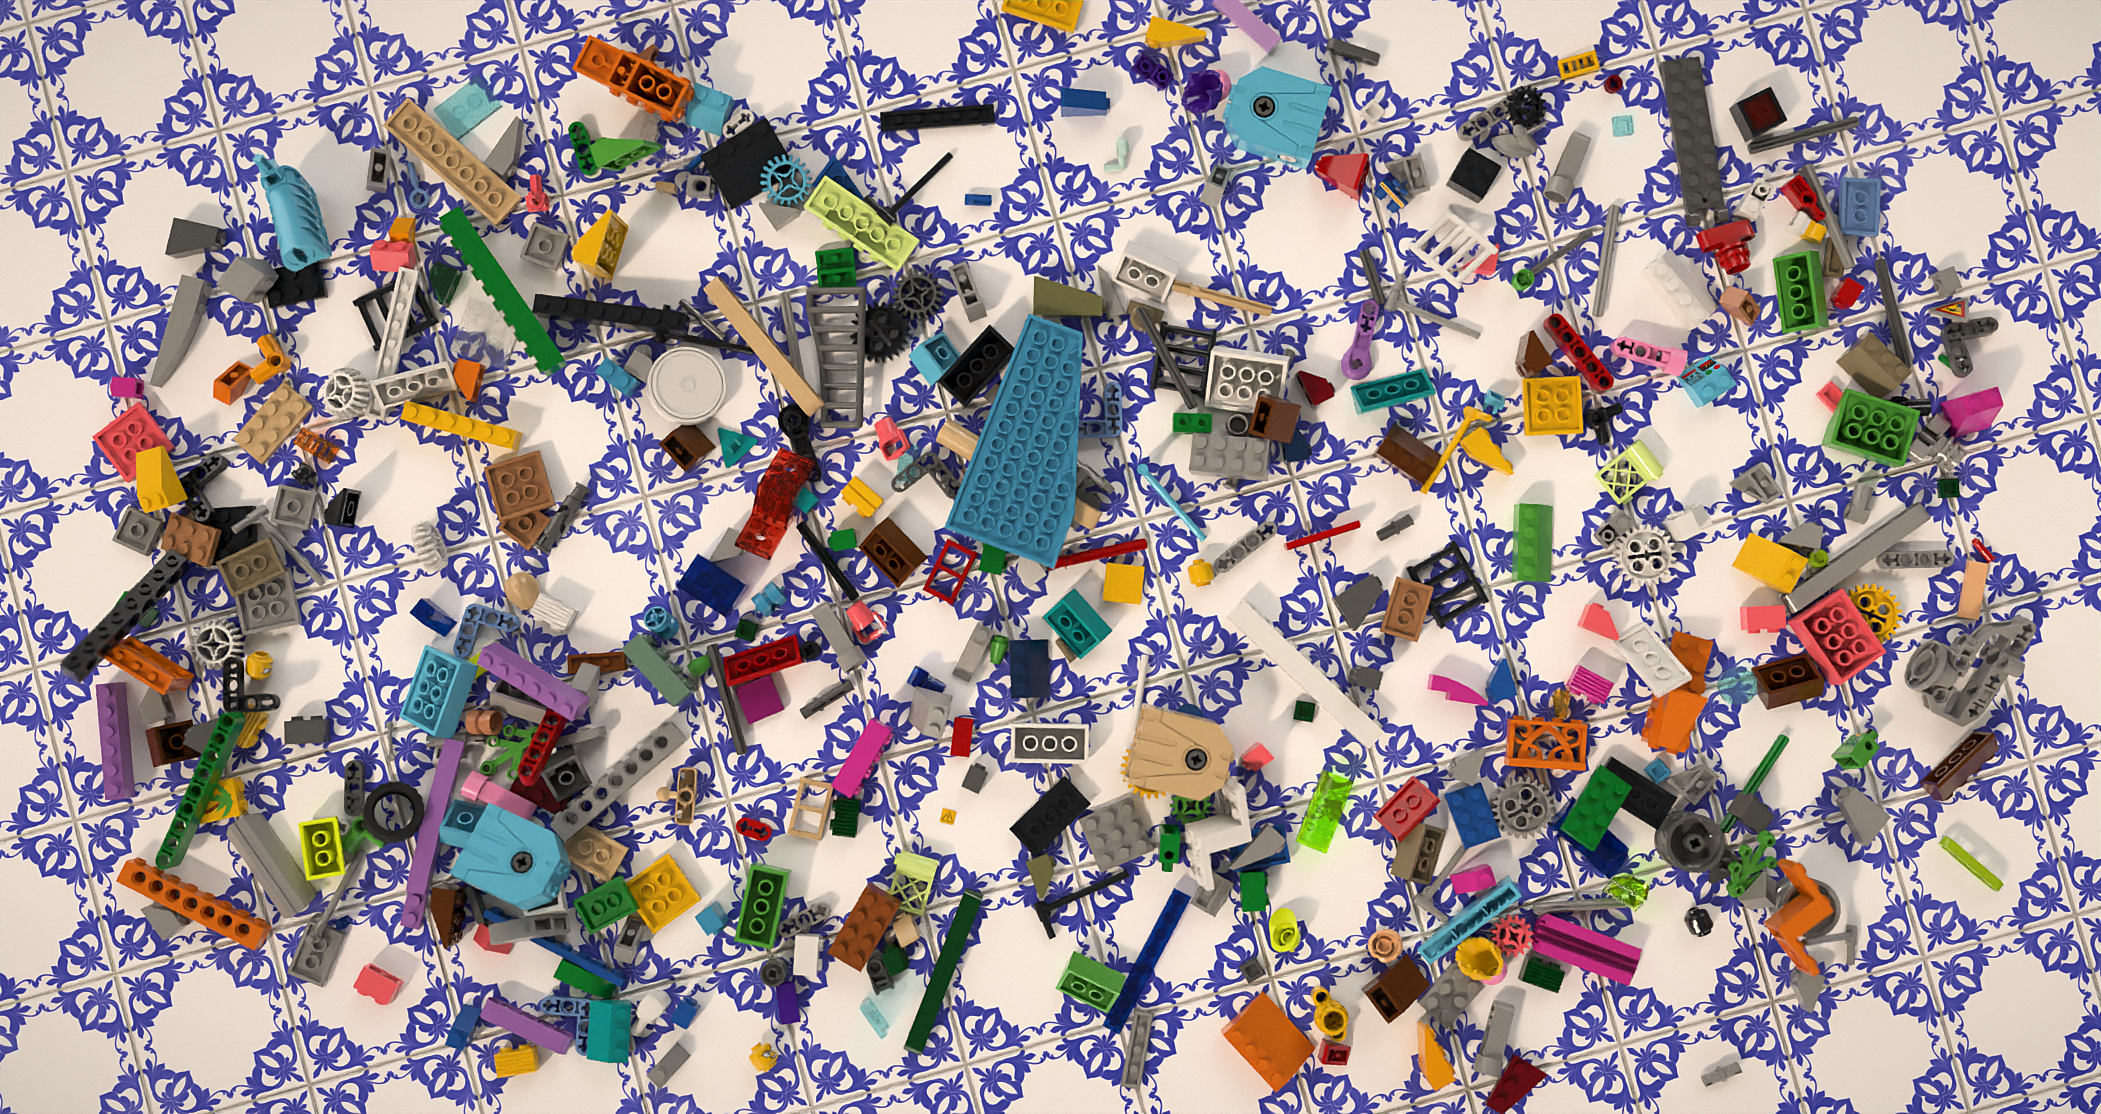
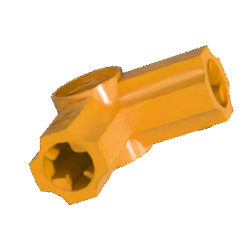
M269 333L259 337L256 343L266 360L249 371L252 379L261 385L279 372L288 371L291 367V360L288 356H285L272 334ZM278 359H281L280 364L277 366Z

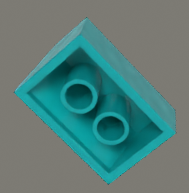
M1075 588L1043 616V619L1080 660L1113 631Z
M590 1000L586 1059L604 1063H628L631 1021L630 1000Z

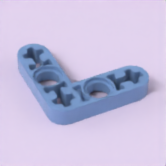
M1109 382L1104 389L1105 420H1079V428H1084L1083 424H1087V435H1083L1084 431H1079L1078 439L1115 438L1121 434L1122 390L1117 382ZM1111 386L1118 389V392H1115V399L1119 398V402H1107V399H1111V393L1107 391ZM1112 404L1119 408V412L1116 415H1111L1108 412V407ZM1119 417V421L1115 420V426L1119 427V430L1116 431V434H1112V431L1108 430V427L1112 426V420L1108 421V418L1115 419ZM1090 425H1099L1100 432L1095 435L1090 433Z
M468 605L454 643V654L461 658L469 657L472 654L481 624L507 632H515L521 627L520 618L484 605ZM477 607L476 611L479 612V615H475L473 618V613H471V609H475ZM492 612L498 615V620L495 623H491L488 619L489 614ZM473 618V621H477V623L467 622V620H472ZM512 618L513 622L516 623V625L512 626L511 628H509V624H501L503 619L512 620ZM467 625H471L474 629V633L471 636H467L464 632ZM461 639H471V642H466L465 644L467 652L462 653L459 647L464 645L465 640Z
M559 995L546 996L540 1002V1009L543 1013L578 1016L575 1049L579 1055L587 1056V1050L584 1051V1047H581L585 1037L581 1036H588V1032L582 1029V1023L589 1022V1014L585 1018H582V1016L587 1015V1009L584 1006L587 1003L590 1006V1000L594 999ZM549 1000H551L552 1004H558L559 1000H561L559 1006H553L550 1009L545 1005ZM565 1001H571L574 1004L572 1011H567L564 1008Z

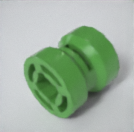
M1521 269L1511 278V285L1517 291H1524L1534 283V275L1528 269Z

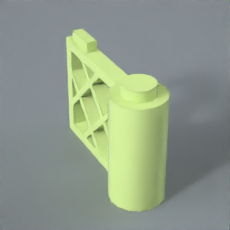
M1638 439L1595 473L1594 476L1618 505L1620 503L1625 505L1633 499L1631 495L1651 479L1656 481L1664 475L1662 471L1665 468L1642 440ZM1623 457L1629 462L1628 470L1617 469L1618 461ZM1606 470L1614 471L1613 482H1605L1600 475ZM1617 472H1627L1626 484L1616 483ZM1631 473H1637L1643 479L1637 485L1629 484ZM1615 485L1626 486L1625 494L1621 498H1618L1614 493Z
M904 850L896 854L894 864L897 865L891 889H886V892L891 895L899 891L901 892L905 901L901 902L898 909L923 916L938 866V860ZM899 874L907 876L910 883L901 887L897 880ZM920 880L928 882L927 889L919 892L915 883ZM912 885L917 894L907 898L903 889ZM919 897L922 902L921 910L913 908L910 901Z

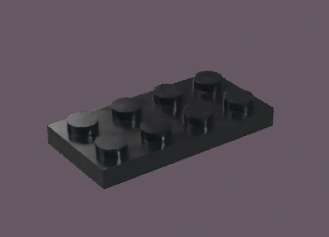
M1610 756L1604 767L1632 786L1620 808L1655 830H1658L1678 797Z
M1064 775L1009 830L1036 857L1091 803Z

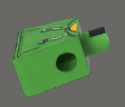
M1868 729L1865 733L1853 734L1831 757L1844 770L1864 768L1879 749V745L1875 742L1879 735L1873 729Z

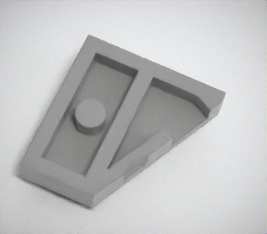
M1702 763L1666 778L1665 782L1695 806L1720 776L1706 764Z

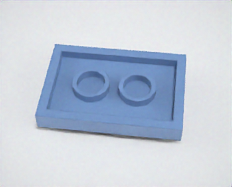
M1842 177L1840 179L1838 225L1843 236H1879L1881 179Z

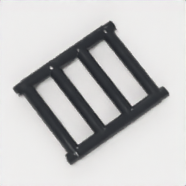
M396 281L352 301L354 306L358 307L375 344L373 345L375 352L380 350L382 340L365 303L375 299L386 322L389 310L382 295L391 291L394 292ZM419 283L415 295L426 317V321L416 325L412 314H410L409 329L406 331L405 339L439 323L437 317L433 316Z
M1162 321L1159 333L1164 342L1166 341L1167 332L1208 339L1207 350L1165 343L1169 352L1205 358L1203 369L1176 364L1181 373L1202 376L1200 388L1188 387L1192 394L1199 395V398L1205 399L1211 350L1215 346L1217 330H1210L1209 332L1169 325L1168 322ZM1156 350L1150 389L1157 390V388L1179 392L1174 383L1159 381L1160 369H1167Z
M1451 541L1449 547L1414 567L1412 565L1406 567L1412 581L1432 587L1462 569L1466 574L1468 580L1437 598L1430 599L1428 609L1440 629L1446 626L1445 623L1478 604L1489 602L1487 595L1455 541ZM1452 553L1455 555L1459 563L1422 583L1417 573ZM1471 586L1474 588L1478 595L1477 597L1441 616L1436 606Z

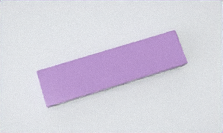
M1214 0L1212 2L1214 7L1268 54L1281 40L1277 33L1239 0Z

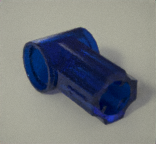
M915 665L906 680L913 687L918 686L943 693L947 686L917 665Z

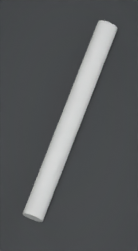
M1141 655L1130 727L1131 731H1136L1141 711L1149 655Z

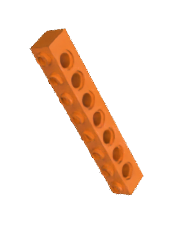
M136 857L126 860L116 882L253 951L262 948L272 926L267 924L266 920L250 916L248 911L238 910L232 907L233 904L230 902L220 901L215 898L214 894L198 890L196 885L186 884L181 881L180 877L168 875L157 866L152 867L146 864L147 861L142 858ZM142 872L146 876L145 881L141 877ZM159 881H161L163 884L162 889L159 888ZM176 890L180 892V898L176 896ZM193 898L197 900V907L193 904ZM210 907L214 908V915L210 913ZM228 915L232 918L231 924L227 921ZM245 924L249 926V932L245 931Z

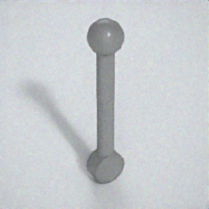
M388 721L385 725L388 728L389 755H387V760L391 762L396 757L393 754L392 745L393 723Z

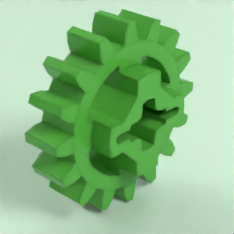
M1177 795L1176 797H1170L1174 801V803L1169 804L1170 807L1174 808L1171 814H1177L1175 820L1182 819V825L1186 824L1187 821L1191 823L1198 821L1200 818L1205 819L1204 814H1210L1207 807L1212 806V804L1206 801L1210 796L1202 799V811L1199 809L1200 801ZM1179 799L1182 801V808L1180 809V811L1178 810ZM1194 800L1193 805L1195 807L1193 809L1190 807L1186 809L1188 806L1186 802H1192ZM1191 813H1194L1195 815H1197V816L1191 817V818H1190V817H1185V816H1187L1188 814H1191Z

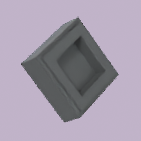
M1255 956L1238 966L1249 984L1265 975Z

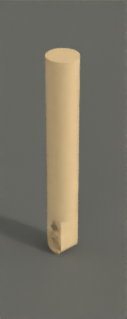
M948 419L940 429L936 441L970 461L980 437ZM1076 497L1073 520L1093 531L1103 513Z

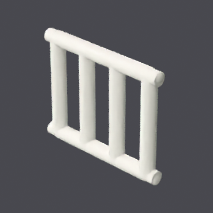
M1447 208L1443 212L1444 215L1415 243L1411 242L1408 248L1450 284L1460 289L1463 285L1462 282L1491 254L1495 255L1499 250ZM1449 220L1454 222L1457 227L1429 254L1421 249ZM1463 231L1470 235L1472 238L1443 266L1434 260ZM1477 243L1482 245L1485 250L1457 277L1448 272Z

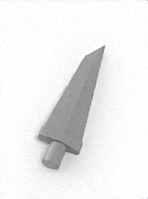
M1097 265L1103 299L1106 302L1107 320L1113 319L1115 327L1122 326L1123 323L1120 316L1125 314V310L1120 303L1108 273Z

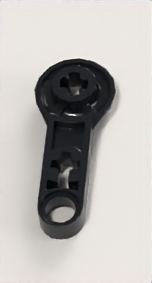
M787 405L779 412L778 426L792 440L806 480L812 483L818 482L822 478V470L809 437L810 417L799 405ZM791 415L799 418V421H796L798 424L789 423ZM804 451L812 454L809 457L810 462L813 463L815 461L816 465L805 469L804 465H808L806 459H802ZM813 468L819 472V476L815 480L810 479L808 476L809 470Z

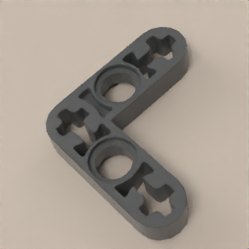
M1983 317L1969 320L1968 323H1952L1946 325L1941 330L1940 337L1952 373L1956 377L1965 378L1973 371V364L1965 340L1992 335L1999 327L1998 321L1995 318ZM1985 324L1992 327L1990 329L1989 327H1984L1980 330V327H1983ZM1965 326H1971L1974 333L1968 334L1965 331ZM1959 330V332L1956 333V334L1953 335V336H1952L1951 334H1947L1948 331H1949L1950 333H1953V332H1957V331ZM1952 347H1958L1961 350V355H1955L1952 352Z
M934 452L923 454L891 481L892 490L902 493L928 473L949 499H955L957 495H950L948 485L944 488L942 484L947 483L951 478L953 482L949 484L952 487L958 488L957 493L961 485ZM927 455L928 457L933 456L934 464L926 465L924 468H926L927 471L924 472L922 466L919 465L917 462L921 461V464H923L927 460ZM912 467H917L920 470V475L917 478L909 474ZM939 470H943L947 474V478L944 481H939L936 477ZM905 472L907 478L910 479L912 482L909 484L907 480L905 483H903V489H901L900 487L896 488L895 485L897 483L895 480L898 479L899 481H901L902 479H904L905 476H903L902 474Z

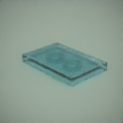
M477 75L433 110L455 139L459 141L502 108L503 105L482 78Z

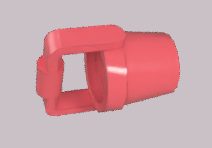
M891 417L881 419L874 424L879 438V447L887 461L898 459L910 448L904 431L898 429ZM901 440L903 447H900L890 455L887 447Z
M861 600L845 611L853 623V626H851L852 630L862 643L875 640L887 628L881 616L876 611L872 612ZM876 619L881 628L876 629L865 638L860 630Z

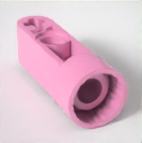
M1620 337L1610 345V351L1615 356L1662 369L1663 373L1678 377L1683 372L1688 356V351L1671 346L1667 349L1627 337ZM1620 343H1622V347H1624V349L1621 351L1620 347L1617 346ZM1637 347L1643 349L1644 354L1642 357L1636 354L1635 350Z
M475 770L466 779L460 793L475 802L481 800L487 804L491 803L530 821L537 808L536 804L490 782L489 777Z

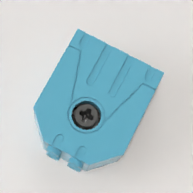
M1262 66L1239 78L1237 84L1232 85L1228 101H1231V103L1227 102L1222 117L1226 119L1224 127L1236 149L1306 169L1311 161L1333 87Z
M488 803L449 874L526 911L549 903L554 897L558 896L561 890L560 885L570 874L571 864L564 841L554 832Z

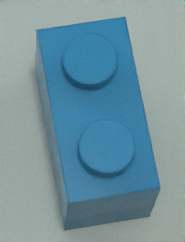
M608 357L604 359L595 371L600 377L629 398L641 385L639 380Z
M715 901L694 917L707 936L712 933L716 936L727 927L726 923L730 920L718 901Z

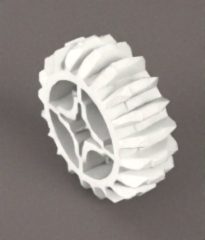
M350 367L334 369L333 373L328 374L329 379L324 380L325 386L321 387L324 389V393L321 394L324 397L322 403L326 405L325 409L329 411V414L337 418L352 419V417H358V413H363V407H367L366 401L370 399L368 393L371 391L367 389L370 385L366 382L367 377L362 375V372Z
M430 520L420 521L413 525L410 532L412 546L420 563L429 572L442 570V568L448 565L449 558L439 529Z
M215 618L214 621L207 620L206 624H199L200 629L194 630L197 636L190 637L195 640L194 643L190 644L191 647L195 648L191 653L197 654L194 660L201 661L200 665H207L209 670L213 668L221 670L224 661L229 657L241 659L238 653L244 652L240 647L246 644L240 641L244 637L242 634H238L241 629L239 627L234 628L235 623H228L227 619L221 620L220 618ZM222 631H224L227 634V636L229 637V641L225 638L224 633H222ZM216 642L224 643V645H219V646L211 645V644H214V643H216ZM228 647H230L228 653L225 655V650ZM206 648L210 650L211 656L208 654Z

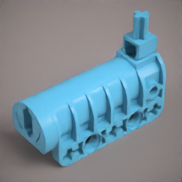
M256 153V157L252 158V160L259 167L260 182L266 191L265 197L269 203L284 266L291 271L297 272L316 261L331 257L330 243L318 199L312 186L294 167L288 165H281L279 167V164L274 159L268 160L263 154Z

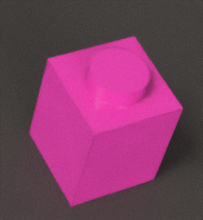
M112 377V382L110 383L111 396L143 399L144 380Z

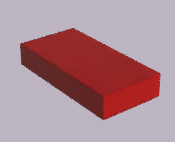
M954 717L950 755L970 757L974 719Z

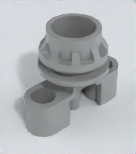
M1936 413L1911 442L1907 458L1918 464L1928 454L1932 457L1929 461L1931 464L1936 461L1935 466L1945 468L1951 472L1968 452L1962 448L1958 440L1955 443L1953 442L1954 436H1951L1949 439L1943 436L1951 426V423Z

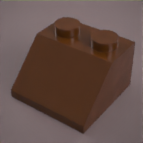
M1534 330L1520 337L1515 365L1517 366L1516 371L1521 377L1529 378L1554 363Z
M192 719L145 730L153 768L201 757L200 752L183 744L186 739L185 734L187 730L194 726Z

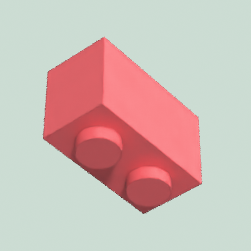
M378 240L373 243L369 250L374 271L398 272L399 266L413 270L417 264L413 243Z
M1785 605L1740 607L1741 630H1748V634L1760 633V629H1767V633L1780 632L1779 629L1786 628Z
M369 963L363 966L353 988L357 989V992L363 996L374 998L377 1004L388 1005L394 1001L404 981Z

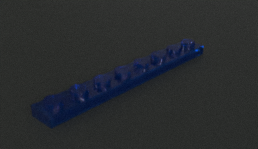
M1175 887L1173 888L1126 977L1118 998L1102 1023V1026L1120 1035L1191 899L1190 895Z

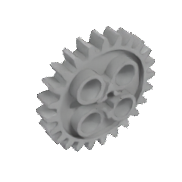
M1521 776L1517 777V781L1511 777L1510 784L1503 781L1505 787L1498 786L1497 788L1500 793H1493L1497 799L1491 800V803L1495 804V807L1491 808L1492 811L1496 812L1494 818L1499 819L1496 822L1497 826L1503 825L1501 831L1505 832L1508 830L1507 835L1512 836L1514 833L1517 839H1519L1521 834L1523 839H1527L1528 834L1534 838L1535 831L1542 834L1540 828L1547 829L1548 827L1545 822H1552L1548 815H1554L1552 811H1549V808L1555 806L1549 803L1553 797L1546 796L1549 790H1542L1544 787L1543 783L1537 785L1536 779L1530 782V777L1527 776L1524 781ZM1527 789L1529 795L1527 798L1522 799L1521 792ZM1534 797H1536V800L1534 802L1529 803L1533 800ZM1508 800H1511L1513 802V806L1511 809L1507 810L1505 808V803ZM1520 804H1524V805H1525V806L1523 807V808H1524V811L1519 810V809H1521ZM1538 805L1539 813L1533 815L1532 808ZM1519 816H1522L1524 822L1522 825L1518 826L1516 824V819Z

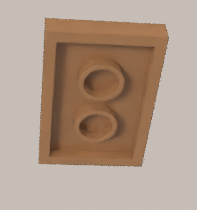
M171 512L160 549L165 551L172 549L187 560L205 567H211L222 530L177 512Z
M1396 576L1380 632L1418 642L1434 587Z

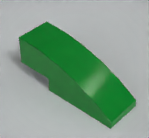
M564 958L553 975L554 978L568 985L608 1000L617 986Z

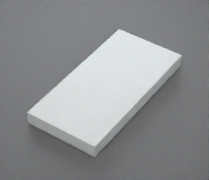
M1647 623L1613 641V645L1657 698L1692 679V675Z

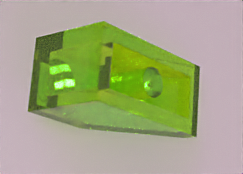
M1634 876L1613 877L1602 891L1636 912L1647 901L1650 886Z

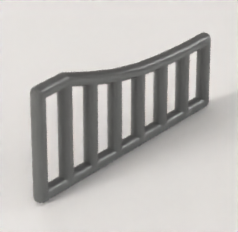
M863 286L809 287L806 290V313L817 351L821 399L825 403L821 407L820 426L822 428L860 429L863 427L866 288ZM858 294V306H814V295ZM858 313V325H818L815 314ZM820 333H858L857 344H823ZM824 352H857V363H826ZM827 371H857L856 383H828ZM828 390H856V402H828ZM828 409H856L855 421H828Z

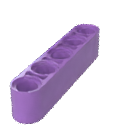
M488 997L480 1014V1017L561 1055L567 1054L574 1039V1034L494 997Z

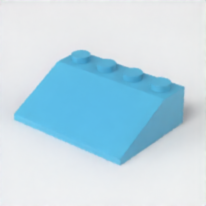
M425 645L399 717L435 737L453 739L479 666L453 654Z

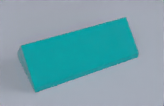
M1424 368L1350 387L1357 416L1430 398L1436 394V390Z

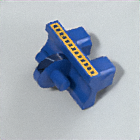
M1385 178L1378 184L1379 187L1374 195L1379 200H1383L1387 195L1390 196L1392 201L1386 207L1391 213H1395L1409 204L1404 198L1409 193L1404 188L1407 184L1406 181L1400 184L1395 179L1391 184Z

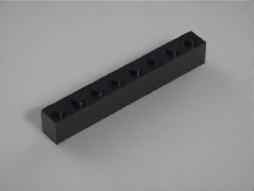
M536 293L532 312L537 317L543 319L688 337L691 320L685 312Z

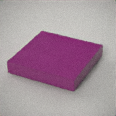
M771 674L734 689L748 724L785 710Z

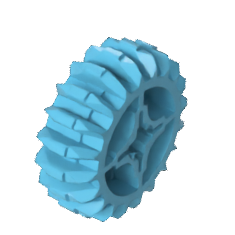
M782 154V161H779V158L775 156V164L771 160L768 161V164L771 166L770 169L766 166L763 167L768 172L767 175L761 173L760 176L766 178V181H760V184L767 185L762 191L770 192L766 196L768 199L774 196L772 203L775 204L779 199L780 206H783L784 201H786L787 206L791 207V200H793L795 205H798V197L801 201L805 200L801 195L802 193L809 195L805 187L812 188L811 184H806V181L812 180V177H806L805 175L810 173V169L803 170L806 163L798 165L800 158H796L795 162H793V155H789L788 160H786L785 154ZM780 165H791L790 169L784 174L775 171ZM796 169L802 178L801 186L793 179ZM771 175L779 181L777 192L771 186ZM778 175L781 177H787L789 175V180H791V183L795 186L791 184H786L785 186H783V181H781V178H779ZM789 187L798 191L789 197L781 196Z

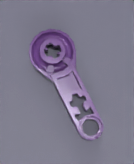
M1367 300L1362 304L1352 345L1341 359V370L1351 380L1364 379L1372 370V358L1369 349L1379 311L1378 304L1373 300ZM1365 305H1373L1375 308L1374 313L1367 314L1364 310ZM1366 318H1373V320H1369L1367 323V327L1370 330L1363 332V328L1360 325H1364ZM1359 360V363H1361V367L1354 369V365L1352 366V362Z

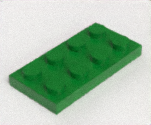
M1601 764L1597 765L1559 829L1590 851H1594L1632 786Z

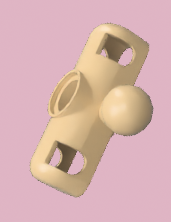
M683 767L679 770L677 791H671L668 787L664 786L660 787L656 792V797L662 802L676 799L675 823L678 825H691L694 822L698 770L694 767ZM681 772H685V779L680 780ZM684 791L691 793L690 801L683 798ZM679 810H682V818H677Z

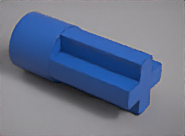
M965 194L964 204L991 207L992 195Z

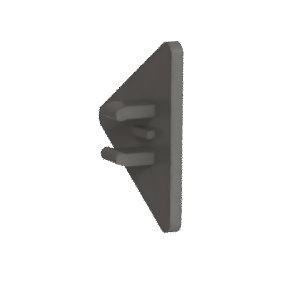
M1724 848L1720 861L1709 871V883L1713 884L1730 877L1729 864L1732 861H1737L1742 865L1741 859Z

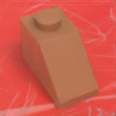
M1728 286L1719 300V303L1726 312L1749 326L1753 325L1761 312V309L1750 293L1739 288Z

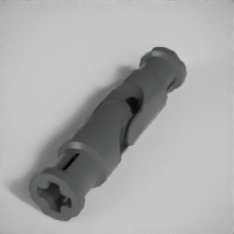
M577 481L571 494L566 496L555 513L554 518L543 530L544 534L538 543L534 544L537 549L548 555L554 542L559 540L566 525L570 523L582 506L581 502L587 493L591 492L589 488ZM569 508V516L562 513L564 509Z

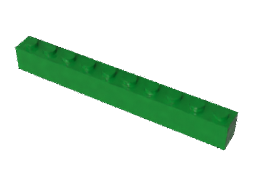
M458 206L439 217L441 225H439L445 236L449 234L452 238L450 240L451 245L455 251L460 250L463 254L460 257L464 264L472 267L471 274L476 281L480 280L483 283L481 288L486 296H492L494 299L492 302L493 306L498 312H503L505 315L502 317L508 327L512 326L515 332L513 334L519 343L523 341L526 346L523 349L529 358L534 357L536 360L534 365L540 374L544 372L549 377L567 366L564 357L461 208Z

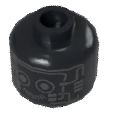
M1693 907L1687 911L1688 914L1684 917V921L1692 935L1703 937L1712 932L1711 929L1714 923L1706 909Z

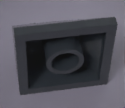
M343 488L325 509L324 523L354 529L361 491Z

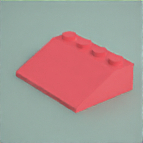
M1843 588L1802 610L1787 621L1830 685L1843 684L1887 653Z

